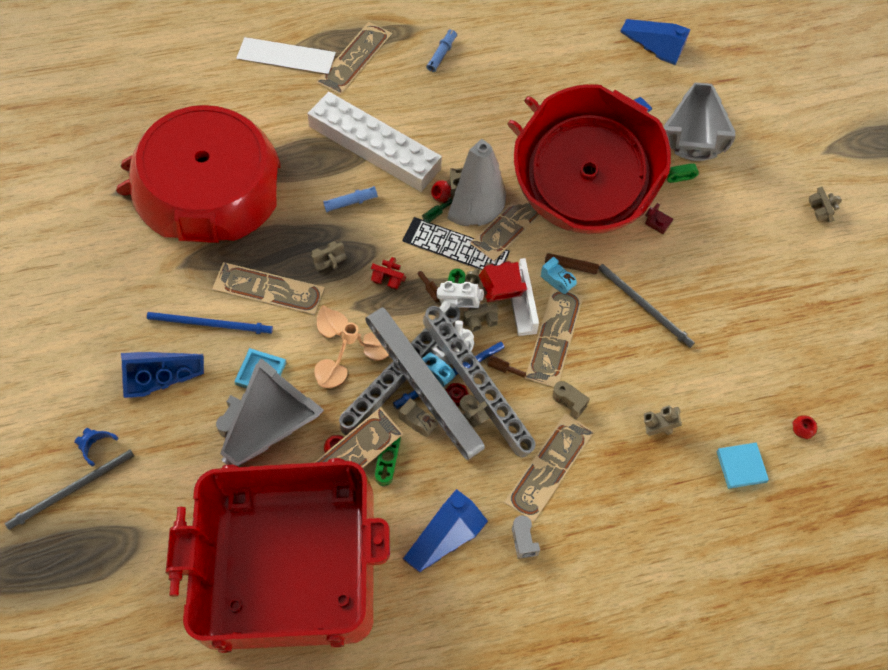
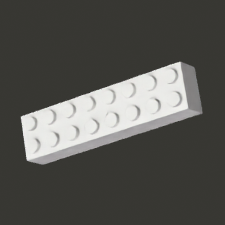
M330 92L307 113L309 127L420 192L425 189L441 170V155Z

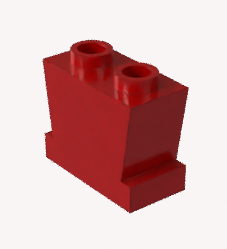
M507 261L497 266L490 264L485 266L478 275L487 292L485 295L487 303L521 297L527 290L526 283L521 281L518 262L511 263Z

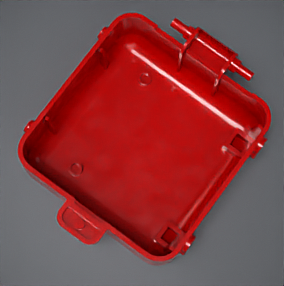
M332 458L328 462L250 467L224 465L222 468L209 470L199 477L194 487L192 526H187V522H185L186 507L180 506L177 507L176 521H174L173 527L169 529L165 572L169 575V596L171 597L179 596L180 581H182L184 575L188 576L186 604H184L183 625L188 635L205 647L218 650L219 653H231L233 649L330 645L334 648L344 647V644L358 643L368 636L373 627L374 565L383 564L390 557V527L384 519L374 518L373 489L364 469L359 464L345 461L341 458Z

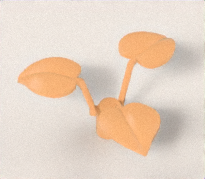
M324 305L320 308L317 316V329L319 333L326 338H332L337 334L341 336L343 341L336 363L331 359H324L315 366L314 375L320 387L334 388L345 381L347 369L339 364L346 344H352L357 339L360 345L364 347L363 352L369 359L381 361L389 356L373 332L365 334L362 341L361 334L358 333V326L355 323L348 322V319L338 311Z

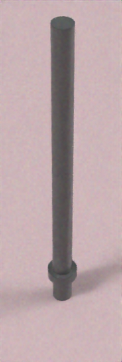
M604 264L599 266V270L671 331L678 338L679 342L682 341L689 348L695 344L687 336L688 333L682 332Z
M131 449L28 510L22 513L18 512L15 514L16 517L5 522V526L10 530L19 524L23 525L26 523L25 520L134 457Z

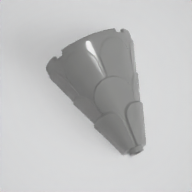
M695 82L664 125L670 147L676 155L684 159L693 161L714 159L718 154L725 153L735 140L736 131L721 104L722 100L712 84Z
M481 139L468 152L448 213L450 221L462 226L475 224L481 226L492 222L503 211L506 203V190L499 169V162L491 145Z
M261 358L255 365L235 419L231 421L220 453L223 456L221 460L227 465L239 466L268 450L269 446L291 435L293 431L319 417L324 409L298 391Z

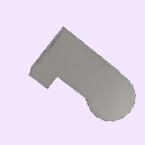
M232 395L226 401L228 405L227 411L216 422L220 435L225 438L241 400Z
M524 515L516 517L512 526L517 559L538 556L540 552L539 543L532 542L530 533L532 522Z

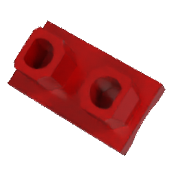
M391 257L389 261H382V265L387 266V268L372 263L371 281L374 283L382 284L383 278L386 276L390 278L387 286L398 290L401 282H405L406 277L404 273L393 270H400L401 265L395 264L396 258Z

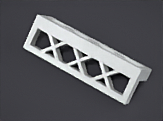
M523 258L519 261L521 281L526 283L527 290L521 297L511 298L518 336L537 334L539 326L526 258Z

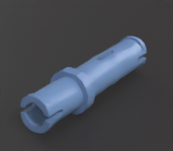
M449 29L444 39L440 40L439 47L426 66L429 71L435 72L447 51L452 48V43L457 37V33L454 30Z
M375 186L323 201L326 212L355 203L361 204L365 200L377 198L378 195Z

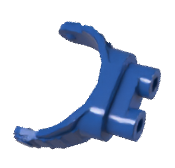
M86 428L83 431L84 435L77 437L74 443L83 452L84 459L93 467L95 463L88 459L91 445L103 438H112L117 441L118 436L107 431H96Z

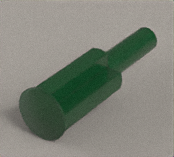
M448 199L440 206H434L422 215L423 220L426 223H430L443 213L442 210L452 204L453 200Z

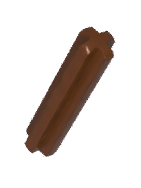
M547 253L545 257V263L552 257H555L561 267L591 274H597L599 270V264L551 253Z

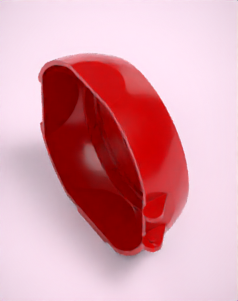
M585 84L565 88L545 98L541 105L530 96L525 98L524 102L534 112V115L524 129L514 120H510L507 125L518 136L514 147V166L518 184L528 203L539 215L553 225L567 231L581 234H601L623 228L636 221L646 212L667 179L671 164V150L666 131L661 121L648 113V108L617 90L612 92L598 84ZM592 166L595 169V173L592 175L585 174L583 168Z
M190 106L168 113L147 129L136 145L133 155L121 162V168L130 171L129 179L119 184L116 192L124 196L131 195L132 203L140 218L153 231L163 237L178 238L179 241L219 243V240L235 241L255 231L274 212L277 206V172L281 164L269 138L247 117L219 106ZM201 157L208 158L206 162L201 163L197 161Z

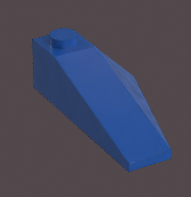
M626 19L621 33L632 41L644 45V49L654 52L660 60L676 65L691 29L673 23Z
M159 352L121 353L123 397H144L156 390H163L177 382H184L204 374V355Z
M456 489L418 537L403 560L415 570L421 572L439 561L446 554L458 549L462 544L474 539L487 524L488 520L472 500Z

